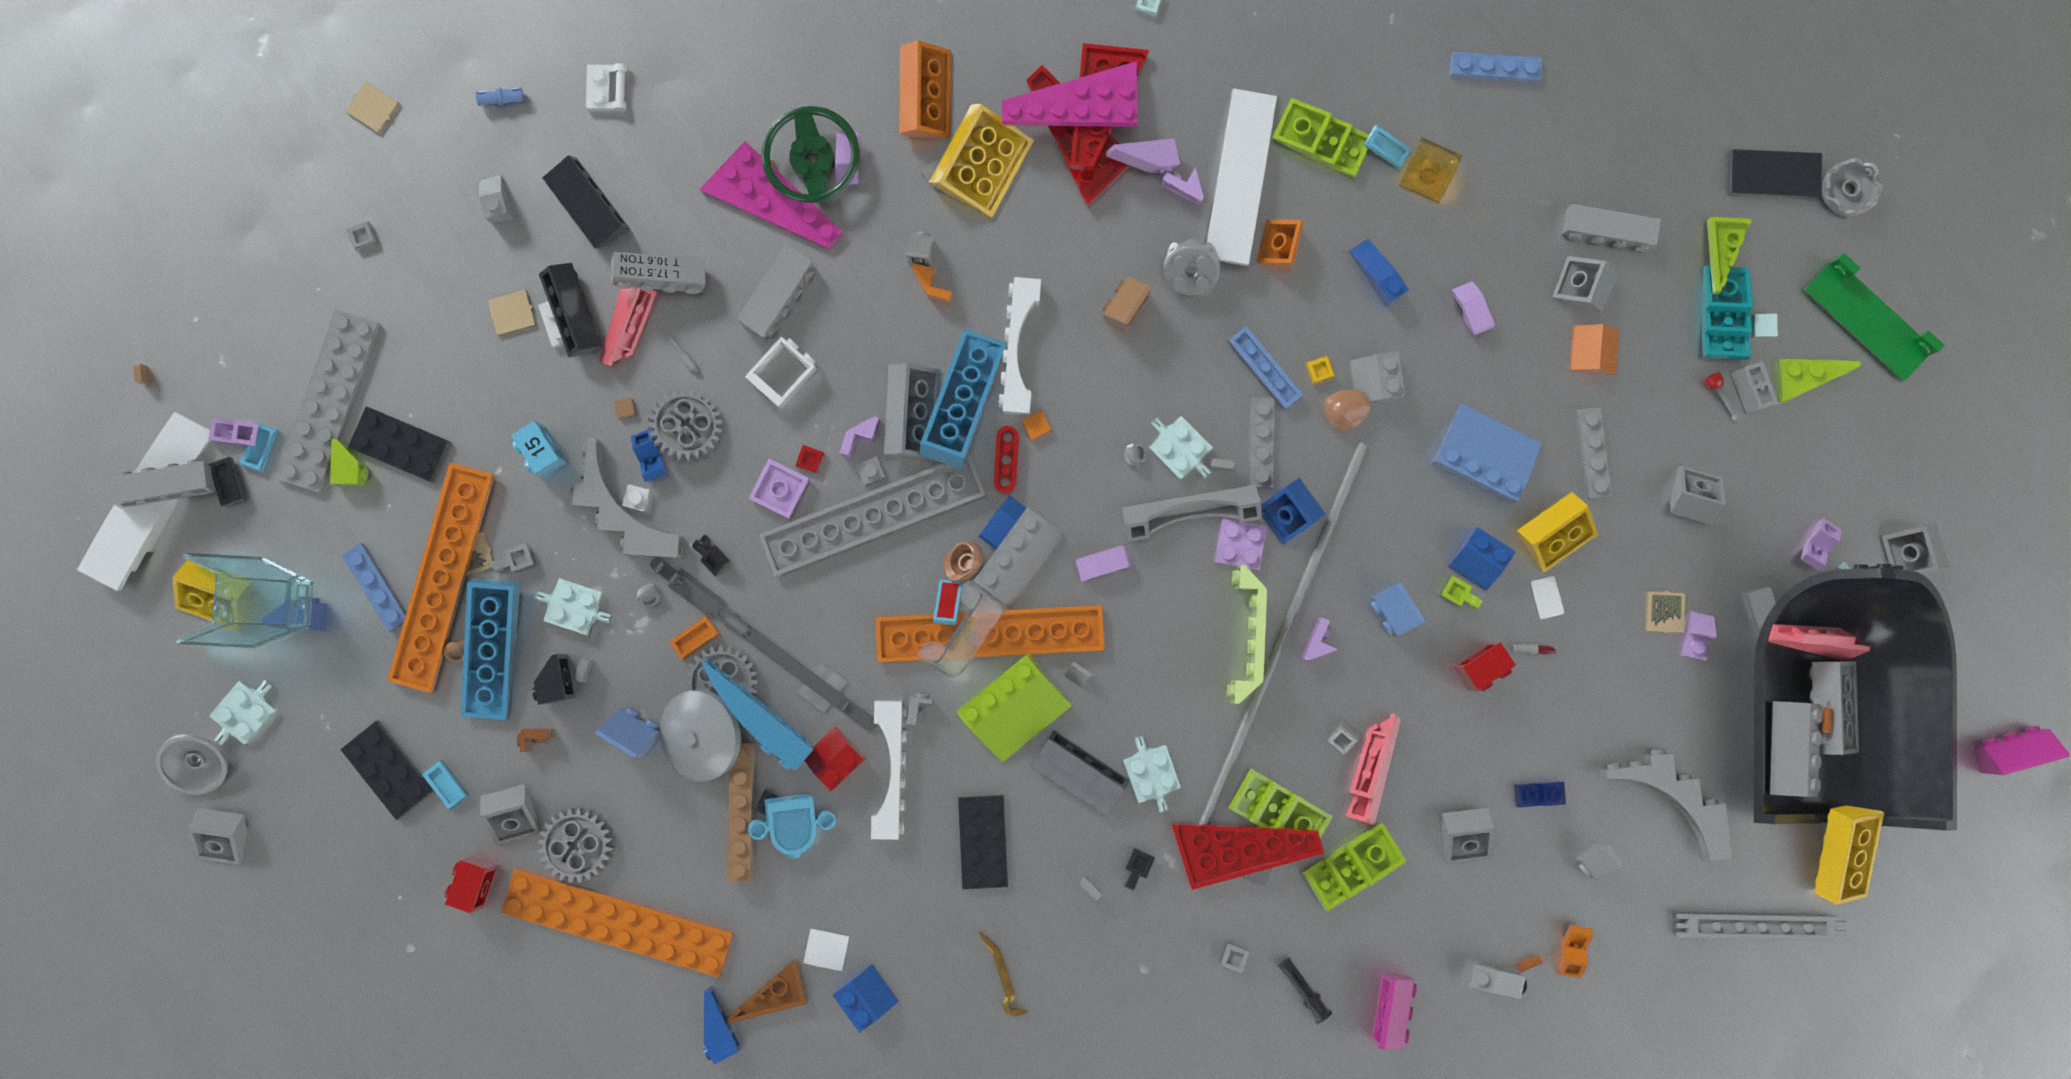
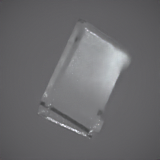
M969 579L966 580L960 590V599L970 609L947 644L944 646L935 641L927 642L916 655V657L949 677H958L965 671L1003 612V606L997 598Z

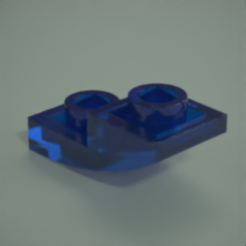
M1564 781L1514 784L1516 807L1566 804Z

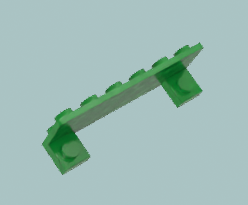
M1845 253L1834 257L1807 285L1804 291L1901 381L1907 380L1928 356L1940 352L1945 345L1929 330L1918 334L1855 276L1860 267Z

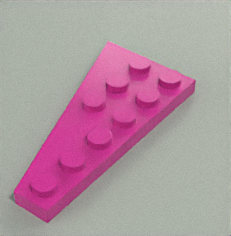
M1137 61L1002 100V125L1137 127Z
M746 141L738 147L699 189L701 192L714 196L721 201L778 225L827 249L843 234V231L813 203L797 202L779 193L771 185L764 173L761 155ZM772 166L775 175L782 184L795 192L801 193Z

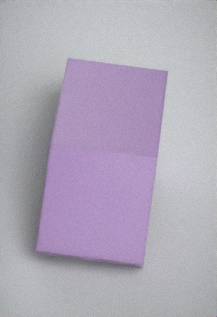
M837 132L836 184L846 174L851 159L850 144L844 132ZM855 132L860 149V132ZM859 165L857 172L849 185H858Z
M1473 281L1452 289L1453 297L1463 309L1464 322L1474 335L1495 327L1484 296Z
M874 416L847 430L840 454L851 457L856 437L874 441L880 423L879 417Z
M212 418L208 440L255 446L259 424Z
M1822 518L1805 543L1801 560L1821 572L1826 567L1828 553L1840 542L1842 529Z
M1126 545L1075 560L1081 582L1132 566Z

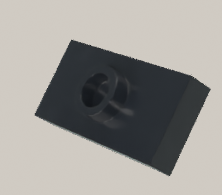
M227 457L209 463L220 506L226 507L245 500L233 458Z

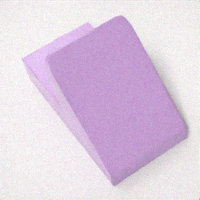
M1196 168L1187 182H1184V178L1177 173L1172 172L1170 174L1166 172L1162 179V186L1198 206L1202 204L1204 196Z
M1690 612L1681 656L1702 661L1707 660L1710 641L1717 637L1713 616Z
M1322 617L1318 618L1301 660L1309 661L1337 650L1321 642L1322 638L1326 640L1330 633L1329 620Z

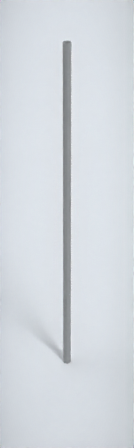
M1359 443L1264 668L1263 683L1256 688L1199 824L1209 825L1368 447L1363 443Z

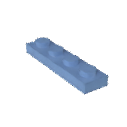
M1453 52L1451 55L1450 76L1539 82L1541 80L1542 58L1465 52Z
M1247 326L1228 340L1230 345L1284 410L1303 396L1302 392Z
M360 543L341 555L387 631L392 632L403 625L406 612L365 545Z

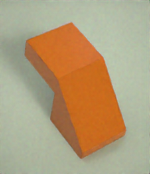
M913 263L912 270L927 297L950 304L952 300L951 291L932 287L936 274L935 269Z
M1575 925L1569 926L1563 938L1558 975L1582 978L1588 966L1586 950L1593 938V929Z

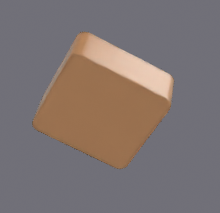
M134 364L135 382L142 385L149 384L148 366Z
M631 397L614 401L617 418L622 419L636 415Z

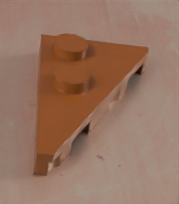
M793 960L728 1016V1024L807 1004L797 960Z

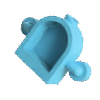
M810 793L765 799L766 822L753 820L748 826V833L753 839L760 840L768 832L774 847L781 853L786 854L787 858L795 859L801 857V853L805 852L813 844L816 837V825H819L821 829L829 830L834 827L836 818L829 810H823L818 815H815L813 797Z

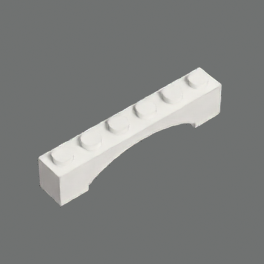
M1014 277V283H1009L1008 297H1012V306L1007 305L1006 319L1011 320L1010 328H1005L1004 341L1009 342L1008 350H1003L1002 363H1007L1006 372L1001 373V385L1005 386L1004 394L999 395V408H1003V414L1030 416L1032 391H1028L1023 384L1018 367L1017 352L1020 333L1026 317L1035 305L1039 306L1041 279Z
M903 701L874 702V724H879L887 740L891 759V777L888 793L877 815L873 814L871 816V839L899 840L900 834H904L905 822L900 820L901 811H905V798L901 797V788H905L906 775H902V765H906V752H902V743L907 741V729H903V720H907V706H903Z

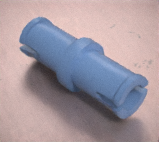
M498 87L496 90L476 91V100L478 106L488 104L502 106L504 103L524 102L522 87L511 89Z

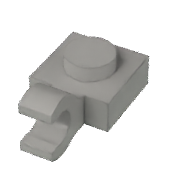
M527 543L505 550V558L491 562L496 572L510 567L511 572L514 573L535 565Z

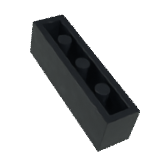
M572 262L549 265L539 273V277L568 358L592 354L602 344L600 335L597 333L593 322V316L586 303L585 294L581 289L578 274Z

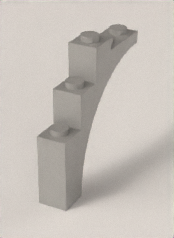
M587 438V443H584L582 449L583 457H585V466L581 467L583 483L574 482V488L570 489L572 505L576 507L599 508V512L595 514V525L601 531L623 532L624 536L620 540V549L623 550L625 555L681 559L683 536L649 528L631 516L621 506L612 493L604 474L601 460V441Z
M1665 749L1651 750V754L1644 755V761L1629 762L1630 766L1621 767V763L1607 764V768L1600 769L1601 778L1628 779L1643 783L1661 792L1676 804L1694 829L1703 860L1719 861L1733 859L1726 804L1718 802L1717 799L1702 800L1699 778H1693L1691 774H1680L1676 778L1673 753H1665Z

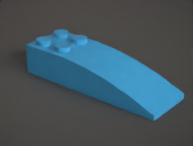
M964 329L920 443L919 455L960 469L963 468L1007 343Z
M474 578L467 582L461 717L507 720L516 653L520 582Z
M705 656L702 659V666L729 710L759 741L760 748L768 755L775 754L778 762L788 770L791 767L796 771L812 752L811 741Z

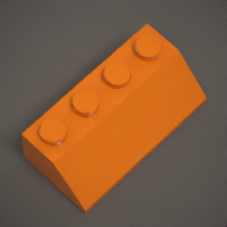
M919 40L900 46L899 134L913 138H950L951 50Z

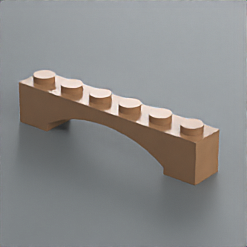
M741 742L737 760L729 770L727 882H751L754 880L753 838L748 833V826L753 821V790L757 742Z

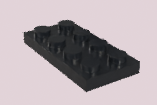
M366 406L348 448L433 483L451 441Z
M379 720L372 723L340 749L395 820L401 819L434 792L426 779Z
M1004 795L958 797L962 889L1008 887Z

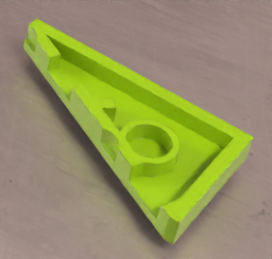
M1710 217L1707 220L1713 294H1720L1722 287L1725 286L1728 279L1727 275L1736 261L1739 247L1744 242V235L1747 228L1751 225L1752 219Z
M1780 359L1779 403L1786 402L1861 367V361Z

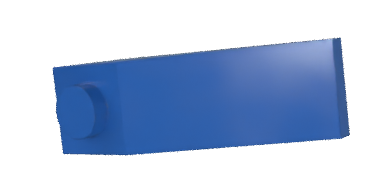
M1369 239L1349 250L1385 307L1409 291L1395 268Z
M710 986L704 991L705 1047L703 1050L707 1059L712 1060L713 1064H716L738 1053L742 1046L731 1024L727 1022L728 1017L713 987Z

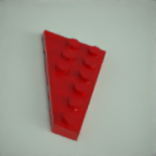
M1083 43L1079 78L1136 61L1138 77L1149 54V50ZM1074 126L1070 169L1093 171L1114 126Z
M1043 65L1026 79L1031 92L1060 84ZM1048 126L1087 207L1130 167L1128 164L1106 156L1105 152L1113 145L1120 144L1110 134L1093 171L1070 169L1074 126Z
M1172 823L1192 890L1325 854L1319 832L1314 829Z

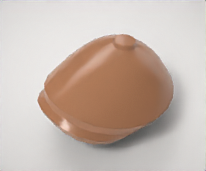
M1359 390L1335 392L1327 399L1325 404L1326 418L1338 430L1353 429L1370 412L1369 400Z
M962 541L946 555L943 568L951 582L966 581L981 569L984 560L981 548L974 542Z

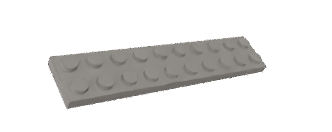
M968 453L962 469L942 463L758 535L774 577H777L982 498L986 494L971 455Z

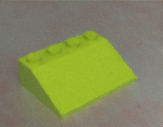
M1029 652L956 711V713L968 728L1003 762L1073 705Z

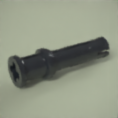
M1288 957L1281 961L1278 967H1280L1291 985L1303 999V1007L1308 1008L1315 1018L1314 1022L1316 1025L1330 1017L1333 1012L1330 1009L1328 1010L1320 999L1321 995L1313 992L1291 961V958Z

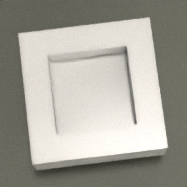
M628 484L622 506L646 512L651 490Z

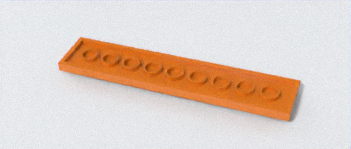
M449 463L388 675V682L433 693L494 481V474Z
M1102 605L958 613L956 625L934 623V614L875 617L877 663L1026 655L1029 652L1031 654L1104 651Z
M519 868L513 870L501 910L502 914L718 978L721 977L734 933Z

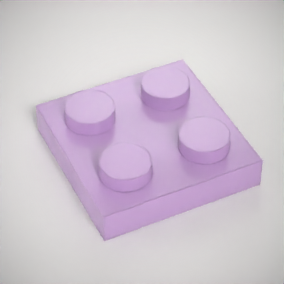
M768 459L748 499L790 519L810 479Z
M1222 518L1214 563L1235 567L1246 565L1248 569L1259 571L1267 526L1249 522L1239 523L1238 520Z

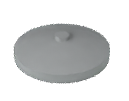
M690 690L674 697L663 712L660 723L661 744L668 761L676 771L691 780L709 781L721 777L732 768L739 755L741 733L737 718L720 696L708 690Z

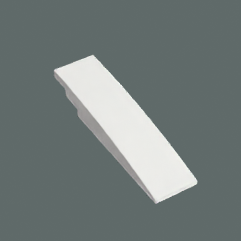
M1233 88L1207 234V242H1210L1215 247L1220 262L1243 266L1249 265L1277 96Z
M174 412L134 473L141 472L143 468L152 467L160 469L164 468L166 464L176 463L182 465L188 464L189 460H201L211 442L208 440L210 430ZM179 499L122 509L114 505L77 570L116 591H121L130 573L136 571L146 552L152 551Z

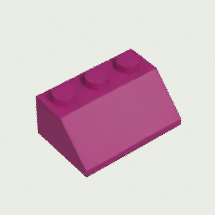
M2039 726L2025 728V732L2018 734V732L2004 734V738L1996 740V738L1985 739L1981 741L1982 745L1974 746L1981 773L2007 775L2070 757L2069 752L2050 729H2040Z
M1383 972L1372 1039L1379 1049L1403 1050L1404 1043L1407 1044L1409 1041L1407 1024L1408 1020L1411 1021L1413 1016V1007L1410 1005L1412 997L1415 998L1417 985L1414 984V980L1409 976Z

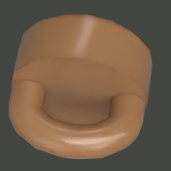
M464 640L448 643L444 650V656L455 663L463 662Z

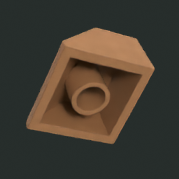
M1130 277L1125 282L1121 280L1114 291L1117 295L1113 301L1108 299L1102 309L1105 312L1103 318L1126 333L1149 298L1152 287Z

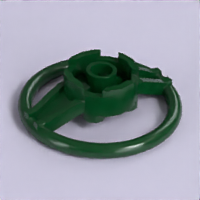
M818 106L795 108L780 116L767 131L761 150L763 170L771 185L783 196L801 203H819L840 194L853 180L860 159L858 139L850 124L834 111ZM813 115L822 116L835 122L844 131L850 144L851 159L849 168L842 180L829 190L828 175L835 167V155L830 143L826 141L825 137L820 136ZM792 119L795 121L796 140L791 144L789 161L795 174L804 179L808 194L798 193L787 188L777 178L771 165L770 150L773 139L777 132ZM813 154L815 156H818V158H815V162L811 163L810 160L807 159L810 155Z

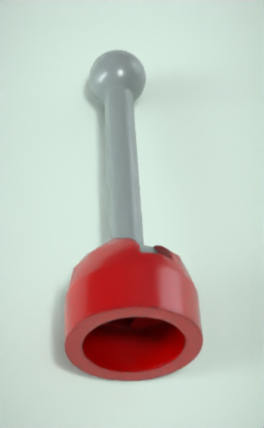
M1720 371L1703 380L1705 385L1710 390L1718 391L1732 415V422H1740V415L1735 413L1721 389L1724 385V379Z

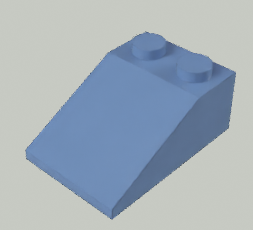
M627 707V709H618L596 730L595 734L631 757L637 758L647 756L660 736V730L657 729L659 725L649 719L646 721L640 719L637 711Z

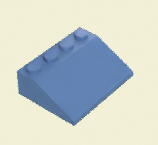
M1461 403L1431 464L1513 504L1519 501L1542 443Z

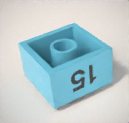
M533 421L511 435L514 440L512 445L518 454L522 453L526 461L524 464L530 473L534 472L537 476L540 475L547 478L569 464L546 426Z

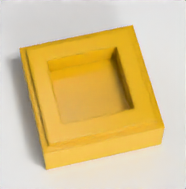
M1328 356L1306 363L1313 385L1335 377Z

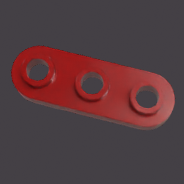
M1012 426L1001 427L996 435L994 486L998 492L1003 494L1012 492L1016 487L1019 434ZM1010 434L1012 440L1006 442L1003 439L1004 435ZM1003 457H1010V463L1004 464L1002 462ZM1005 478L1009 480V485L1006 487L1001 485V480Z

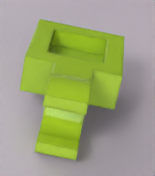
M1453 575L1440 595L1459 607L1465 602L1472 608L1479 609L1483 602L1480 598L1469 593L1472 586Z

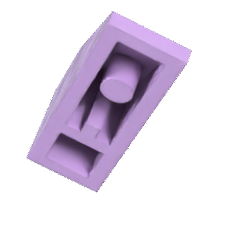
M1174 138L1117 144L1105 152L1109 158L1149 173H1160V175H1165L1166 172L1172 173L1173 169L1180 165Z

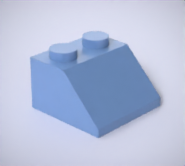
M1401 582L1390 585L1370 598L1373 602L1370 604L1371 608L1377 616L1381 615L1385 621L1382 623L1383 627L1389 635L1399 636L1425 622V619Z

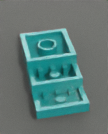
M1704 266L1701 306L1703 358L1749 360L1751 357L1749 336L1752 333L1750 312L1753 309L1750 268H1730L1727 282L1722 287L1720 294H1713L1711 266Z

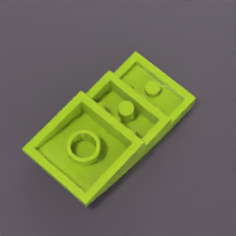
M1294 98L1290 99L1272 137L1288 148L1352 178H1356L1369 150L1364 146L1369 134L1353 128L1352 124L1332 117V113Z
M1253 769L1249 770L1228 807L1260 827L1318 830L1320 838L1333 818L1330 814Z
M1380 822L1326 855L1301 873L1324 910L1330 911L1344 900L1352 898L1367 886H1372L1404 864L1406 859L1383 822Z

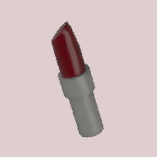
M1538 644L1511 645V653L1528 655L1556 653L1555 648L1552 646Z

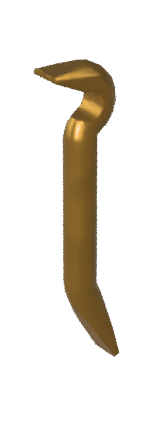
M980 931L979 934L993 955L1006 995L1003 1001L1005 1013L1014 1017L1028 1013V1010L1010 1008L1009 1004L1014 1001L1015 993L1002 953L998 946Z

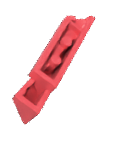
M633 287L620 289L599 359L600 363L611 366L613 362L633 355L656 296V291H644Z
M1773 624L1768 638V642L1841 661L1851 660L1870 651L1871 646L1860 641L1856 636L1842 628Z
M1395 714L1390 715L1391 718L1381 724H1375L1369 728L1350 789V793L1355 795L1346 813V817L1374 827L1400 726L1401 719Z

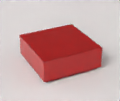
M802 445L795 466L817 474L824 452Z

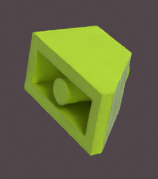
M332 439L330 484L337 486H365V481L368 479V469L364 461L351 448H348L344 441Z

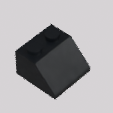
M567 654L551 655L535 679L532 695L534 700L538 702V705L576 699Z

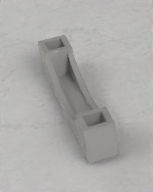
M1256 485L1122 507L1123 523L1128 542L1148 539L1152 533L1165 526L1189 519L1224 517L1239 520V523L1262 519L1261 501Z

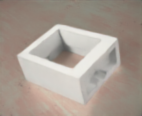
M782 337L745 376L780 409L790 401L817 371L813 365L816 362L807 353L804 355L800 354L797 351L799 346L790 338L786 341ZM785 348L807 370L781 397L759 376Z

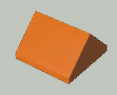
M1266 220L1256 262L1290 271L1294 265L1304 221Z
M1604 324L1573 326L1570 371L1615 375L1619 330Z

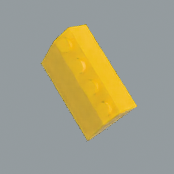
M971 105L929 183L947 195L992 218L1034 140L1013 125H1002V118L984 105Z

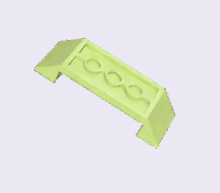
M1240 565L1236 567L1235 571H1232V585H1235V590L1253 591V594L1249 595V608H1252V617L1248 618V631H1251V640H1247V654H1250V663H1246V676H1249V681L1231 680V685H1227V698H1230V703L1235 704L1241 703L1263 683L1267 589L1246 565Z

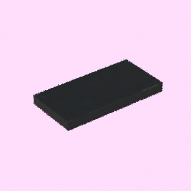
M1732 149L1730 151L1729 195L1819 199L1821 197L1822 153Z

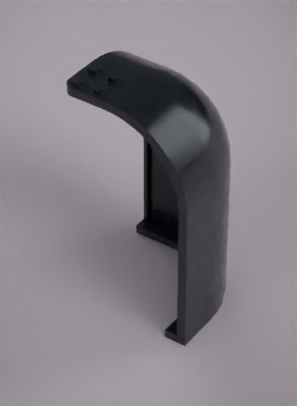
M1855 564L1853 569L1831 570L1808 577L1789 589L1772 607L1761 628L1755 650L1754 823H1828L1830 809L1852 806L1884 812L1882 826L1943 831L1957 830L1956 647L1951 621L1944 601L1936 587L1927 577L1915 571L1904 570L1902 565L1877 564V566H1869L1867 564ZM1773 624L1842 628L1856 636L1860 641L1871 646L1870 651L1848 660L1856 661L1859 753L1845 755L1819 754L1821 757V767L1819 768L1818 779L1820 780L1821 788L1818 792V797L1770 795L1773 701L1813 704L1810 699L1813 682L1809 676L1812 662L1841 660L1768 642Z

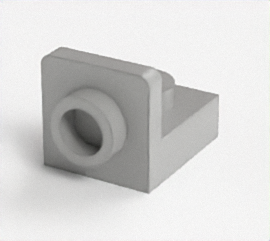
M916 693L915 697H910L906 724L916 725L917 721H921L923 707H919V703L933 704V699H929V694Z

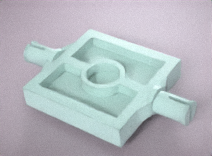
M1182 416L1167 427L1157 417L1155 421L1161 427L1154 421L1151 425L1160 434L1158 439L1149 448L1180 479L1194 469L1205 478L1211 471L1202 461L1213 447Z
M560 578L551 595L538 591L537 595L539 596L535 597V600L547 603L548 609L543 620L544 622L588 636L591 626L596 619L609 624L611 620L607 618H612V614L600 611L602 592Z
M242 680L237 682L209 715L223 729L214 739L215 742L223 745L229 736L236 737L244 745L252 740L277 710L264 696L273 686L272 683L264 680L258 689H254Z
M1143 736L1134 738L1139 752L1122 761L1136 801L1141 803L1149 799H1156L1160 812L1168 810L1169 808L1164 796L1171 791L1181 788L1166 745L1157 748H1147Z

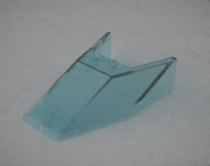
M183 553L184 558L213 572L216 576L212 624L207 628L177 639L176 644L258 648L310 628L313 581L264 557Z

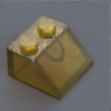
M1421 137L1399 182V186L1440 203L1459 167L1462 155Z

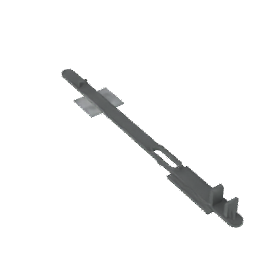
M661 558L652 559L650 563L651 568L670 582L669 588L712 620L717 617L728 628L734 630L804 682L797 694L822 713L832 703L865 729L871 730L876 726L874 724V717L840 693L847 681L825 664L819 662L812 672L742 620L738 614L724 606L726 603L724 599L681 568L678 572ZM725 609L745 624L747 631L745 633L738 631L718 615V611Z

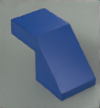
M645 430L630 436L632 449L640 463L641 474L645 482L666 475L665 464L659 446L654 447L656 438L650 439L649 437L650 433L653 432L651 430Z
M1009 495L978 537L994 549H997L1027 508Z

